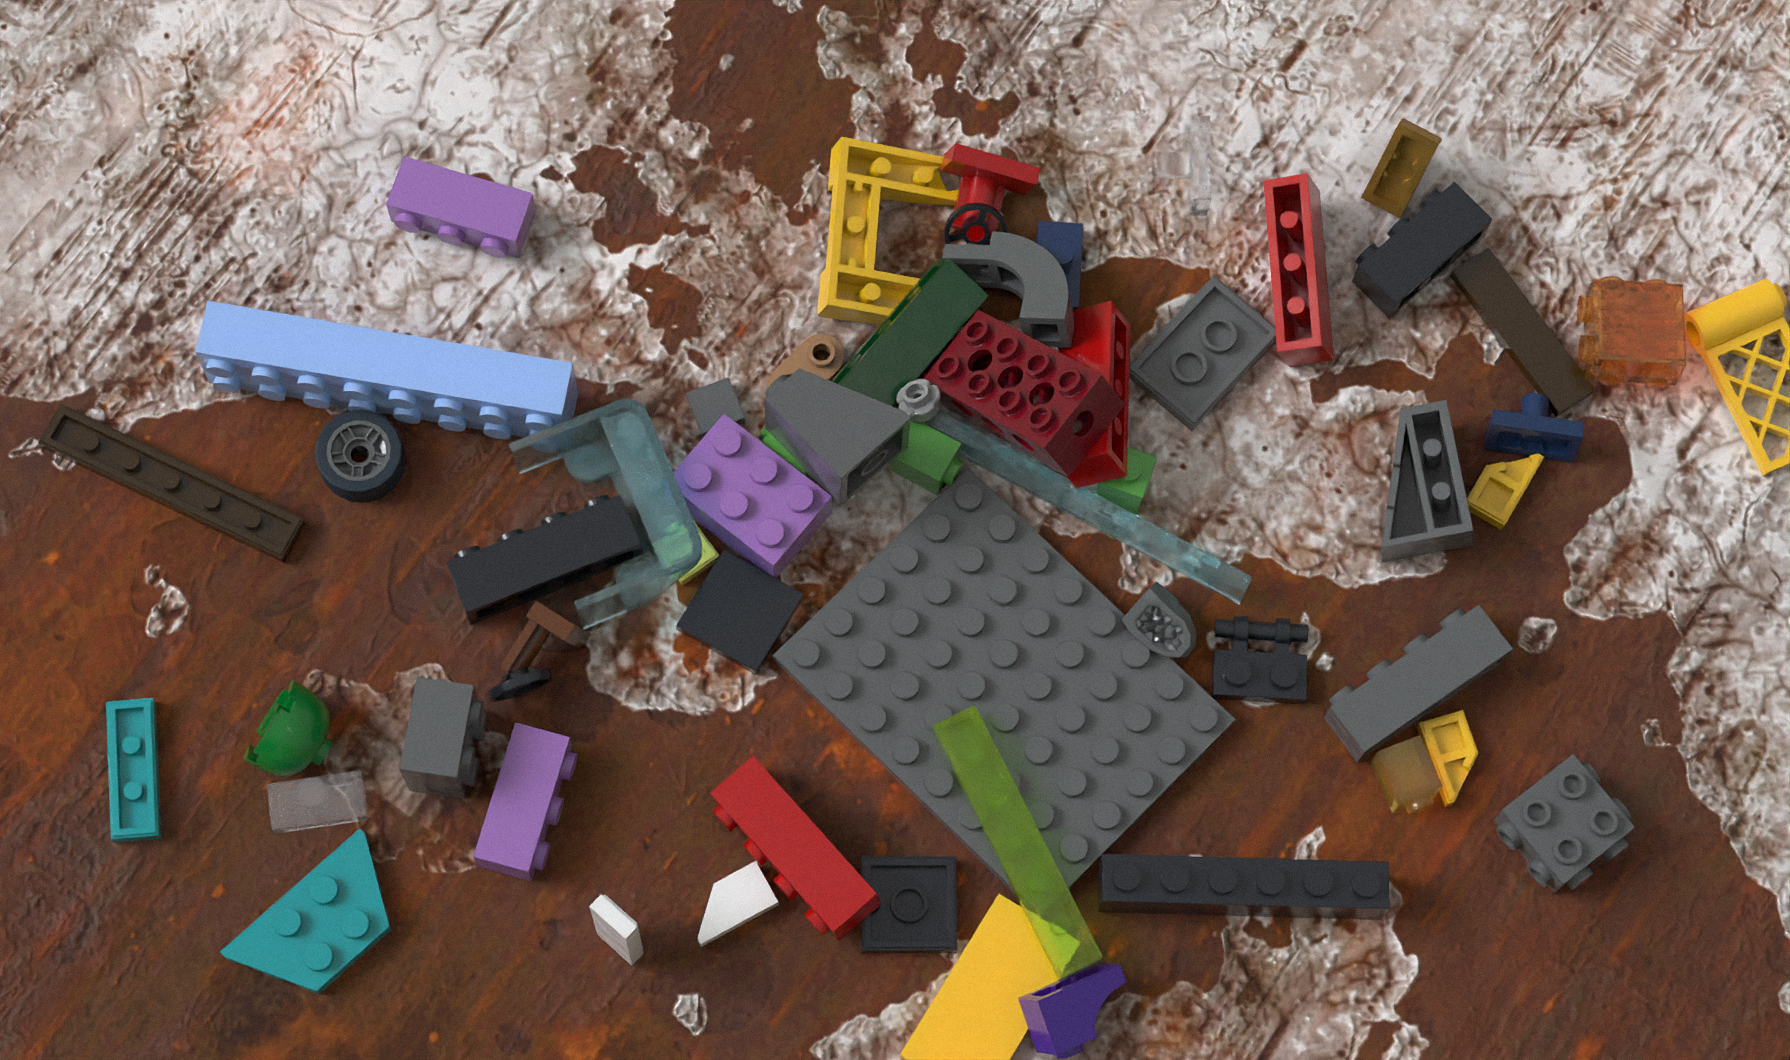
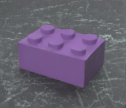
M726 414L722 415L665 481L667 499L753 566L776 579L832 514V496Z

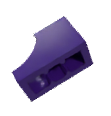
M1097 963L1018 998L1036 1052L1055 1055L1057 1059H1064L1084 1050L1083 1043L1097 1038L1095 1021L1100 1007L1115 989L1126 983L1120 965Z

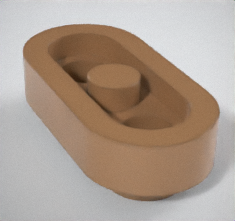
M817 334L809 337L771 373L767 381V388L780 376L785 374L789 378L799 368L832 381L844 366V350L837 339L826 334ZM818 350H825L830 356L824 361H819L814 358L813 354Z

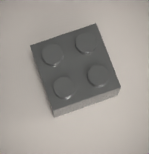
M421 677L416 678L400 764V771L409 791L465 799L468 785H476L479 772V758H475L476 740H484L488 714L483 712L484 702L479 701L474 685Z

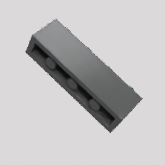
M1477 605L1467 613L1463 608L1454 611L1440 623L1443 630L1431 638L1426 633L1421 634L1403 648L1406 655L1392 664L1388 658L1383 660L1366 674L1369 679L1366 683L1357 689L1352 684H1349L1329 699L1332 706L1329 708L1324 719L1357 763L1506 660L1513 648L1480 605Z

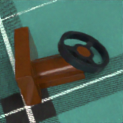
M535 601L526 615L530 620L500 666L505 670L506 675L502 677L503 679L499 685L488 691L490 701L499 702L538 689L553 680L550 669L538 670L529 668L551 633L581 650L591 634L549 607Z

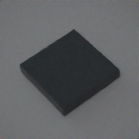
M724 549L678 621L676 630L757 675L804 599V594Z
M861 856V876L877 893L882 903L861 922V953H957L956 856Z

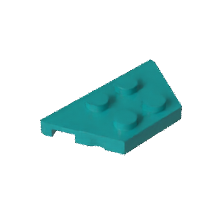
M361 829L357 830L222 949L220 953L226 960L235 964L237 962L261 971L270 977L288 981L300 988L320 994L389 933L391 926L383 903L377 873L374 869L365 833Z

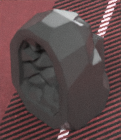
M1157 581L1122 619L1129 631L1145 646L1166 657H1187L1195 648L1196 628L1190 613L1179 604L1178 599Z

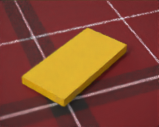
M998 894L899 1057L903 1060H1011L1029 1030L1018 998L1058 981L1077 951L1080 942L1003 895Z

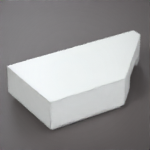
M756 861L714 883L698 934V942L701 947L779 905Z

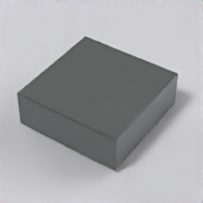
M729 378L686 393L702 438L723 414H726L739 425L745 423V416Z

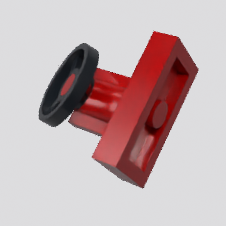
M955 143L944 154L941 171L961 177L954 211L948 217L944 227L945 243L951 244L953 241L964 239L967 244L990 245L989 239H991L992 231L996 232L998 220L1002 226V232L1007 233L1005 220L1000 213L1005 190L1022 195L1027 194L1037 185L1040 168ZM950 228L958 229L949 234Z

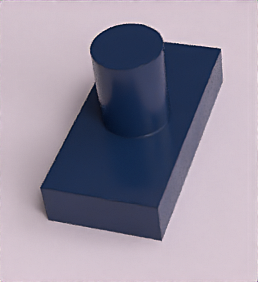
M1038 221L1037 244L1049 251L1059 262L1066 276L1073 310L1079 309L1083 224Z
M1528 393L1521 399V413L1493 409L1484 434L1483 449L1526 456L1539 453L1547 459L1574 462L1584 438V422L1548 417V397L1541 393Z

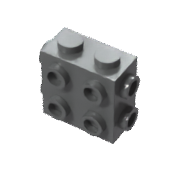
M1574 754L1502 809L1493 820L1498 826L1496 832L1502 842L1511 850L1517 849L1529 863L1527 869L1532 878L1540 886H1548L1553 893L1557 892L1564 885H1567L1571 891L1577 888L1594 874L1588 867L1601 856L1608 863L1629 846L1624 838L1635 828L1630 822L1631 815L1626 806L1615 797L1610 798L1599 785L1600 778L1594 768L1585 761L1580 762Z

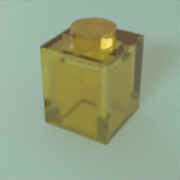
M1420 735L1378 751L1370 762L1392 814L1406 809L1408 815H1412L1435 804L1432 798L1437 796L1443 785Z

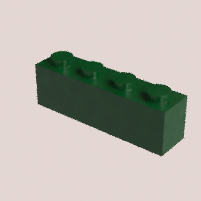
M950 258L936 260L832 379V382L893 406L897 402L896 397L900 389L911 381L923 379L924 376L921 373L932 360L936 363L952 343L951 339L961 327L964 328L977 310L983 312L980 305L988 295Z

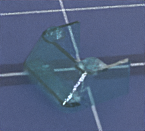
M620 399L509 443L519 474L563 457L569 473L578 481L591 483L610 476L618 495H621L641 542L643 555L627 561L620 567L616 576V585L574 601L583 629L652 602L700 561L703 553L701 537L649 414L638 401Z

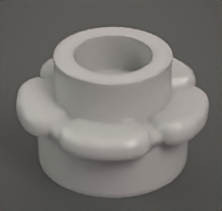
M918 379L911 381L902 387L897 394L896 401L900 404L898 409L905 411L913 422L928 421L939 411L941 392L938 386L931 385L929 380Z

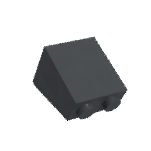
M800 368L789 378L785 374L777 378L765 392L767 395L764 398L765 429L819 486L832 496V499L839 507L908 448L911 418L905 411Z

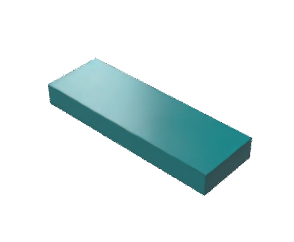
M154 698L106 702L111 840L113 843L162 839L156 701Z

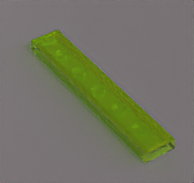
M974 705L934 724L932 730L1058 980L1061 981L1102 961L1103 956L976 706Z

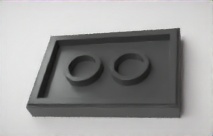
M1213 275L1130 363L1129 379L1193 432L1276 343L1275 326Z

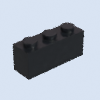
M1453 182L1443 192L1439 188L1433 190L1420 203L1419 208L1421 211L1411 220L1407 216L1402 217L1388 231L1387 235L1390 238L1380 247L1375 243L1371 244L1355 261L1358 267L1352 282L1389 319L1485 235L1492 221V218L1456 182Z

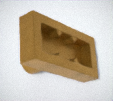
M1402 118L1361 198L1401 218L1443 138Z

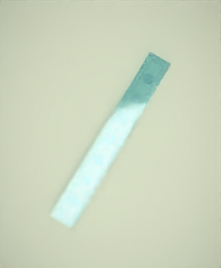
M938 411L932 419L922 422L960 442V457L1240 605L1251 583L1252 578L1250 575L1084 487L1076 488L1069 479L941 411Z

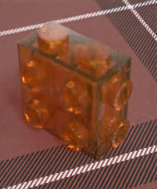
M1607 276L1600 279H1592L1586 294L1579 296L1577 321L1584 322V335H1581L1579 339L1578 360L1585 363L1586 380H1597L1606 385H1619L1624 382L1644 383L1652 388H1664L1677 384L1687 365L1683 284L1667 283L1661 279H1651L1645 282L1625 281L1619 277Z

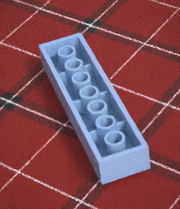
M207 301L195 350L209 383L213 384L216 389L224 392L239 393L241 389L257 391L260 396L275 401H283L287 396L303 399L305 404L316 408H329L330 404L348 407L349 411L363 410L392 414L396 420L409 424H418L420 420L438 422L440 427L450 431L461 432L466 427L483 430L485 435L497 439H509L511 435L526 437L531 443L543 447H553L556 443L568 445L578 397L573 363L213 301Z

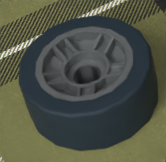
M353 410L336 416L324 426L317 439L315 459L324 483L335 495L350 502L367 503L383 498L397 486L405 470L406 455L398 430L387 418L373 411ZM369 451V457L366 461L362 463L354 461L352 456L354 452L359 455L366 454Z

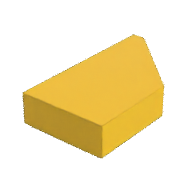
M1538 453L1530 455L1529 458L1486 465L1467 498L1469 512L1502 530L1544 456Z
M1463 710L1420 722L1417 725V730L1445 807L1451 806L1455 802L1479 754Z

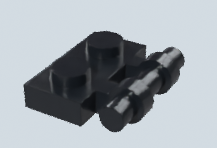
M1235 615L1233 620L1215 619L1214 637L1232 638L1231 650L1215 649L1213 652L1211 697L1222 700L1304 704L1307 694V655L1289 654V642L1307 643L1308 625L1291 624L1290 619L1275 618V622L1249 621L1248 616ZM1248 639L1273 641V653L1247 651Z

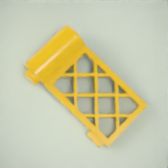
M1766 278L1690 310L1681 317L1687 341L1695 352L1701 354L1762 476L1790 464V430L1769 423L1775 403L1790 408V398L1779 394L1785 374L1790 375V365H1788L1790 360V327L1784 318L1787 298L1783 289L1777 283L1772 284ZM1776 332L1785 348L1781 362L1758 354L1763 338ZM1753 343L1751 351L1743 348L1744 346ZM1732 353L1748 359L1742 379L1726 374L1718 358ZM1755 362L1778 371L1771 391L1749 383ZM1732 386L1738 388L1737 394L1735 393ZM1745 391L1768 399L1762 420L1746 414L1741 404ZM1753 426L1756 427V428H1759L1757 434H1756V432H1755ZM1766 431L1789 440L1784 456L1771 462L1762 446Z

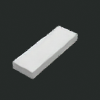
M601 894L589 906L597 935L633 966L644 954L638 924L605 894L604 896Z

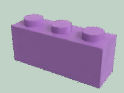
M405 156L402 159L386 203L391 222H394L398 228L406 232L419 233L420 230L436 234L440 240L451 245L461 246L464 242L478 246L484 253L497 258H505L506 255L516 258L520 257L536 211L533 193Z
M515 722L473 856L477 867L531 882L536 869L543 871L550 851V843L544 841L549 824L555 826L558 824L563 809L564 798L558 797L563 779L571 781L577 763L578 754L572 752L573 747L570 737Z

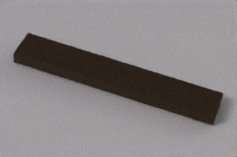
M60 404L38 442L41 448L282 563H285L306 525L303 518L63 404Z

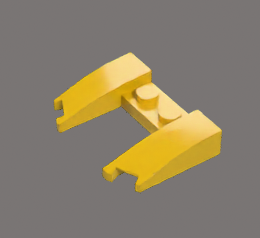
M841 137L831 149L828 191H832L827 258L826 268L820 274L817 316L880 325L920 280L919 278L874 270L880 199L909 203L955 206L959 189L946 191L938 171L941 169L943 156L847 137Z

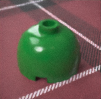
M291 680L289 691L285 688L283 689L256 732L259 733L258 736L261 737V740L256 747L249 744L243 758L244 761L261 771L274 776L284 777L301 773L311 762L319 766L333 744V741L326 738L331 720L329 711L323 701L310 689L295 680Z

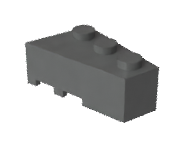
M1443 400L1401 408L1381 544L1382 562L1473 546V526L1447 401Z

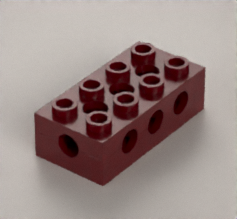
M980 310L976 311L923 378L929 380L931 385L938 386L941 392L940 401L947 409L1068 477L1125 406V403L1101 374ZM1009 378L1007 384L1002 388L1003 380ZM1035 395H1039L1038 400L1033 405Z

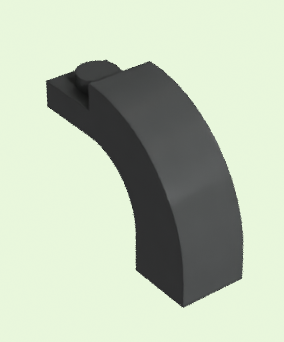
M992 231L990 245L971 243L964 245L945 244L942 259L950 258L980 288L1004 289L1023 299L1019 319L1024 334L1048 347L1071 348L1075 322L1068 284L1062 267L1049 251L1025 237Z

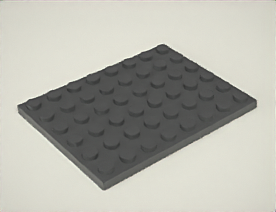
M969 468L773 654V661L1039 918L1156 803L1236 720L1170 657L1150 650L1137 639L1123 623L1122 619L1125 615Z

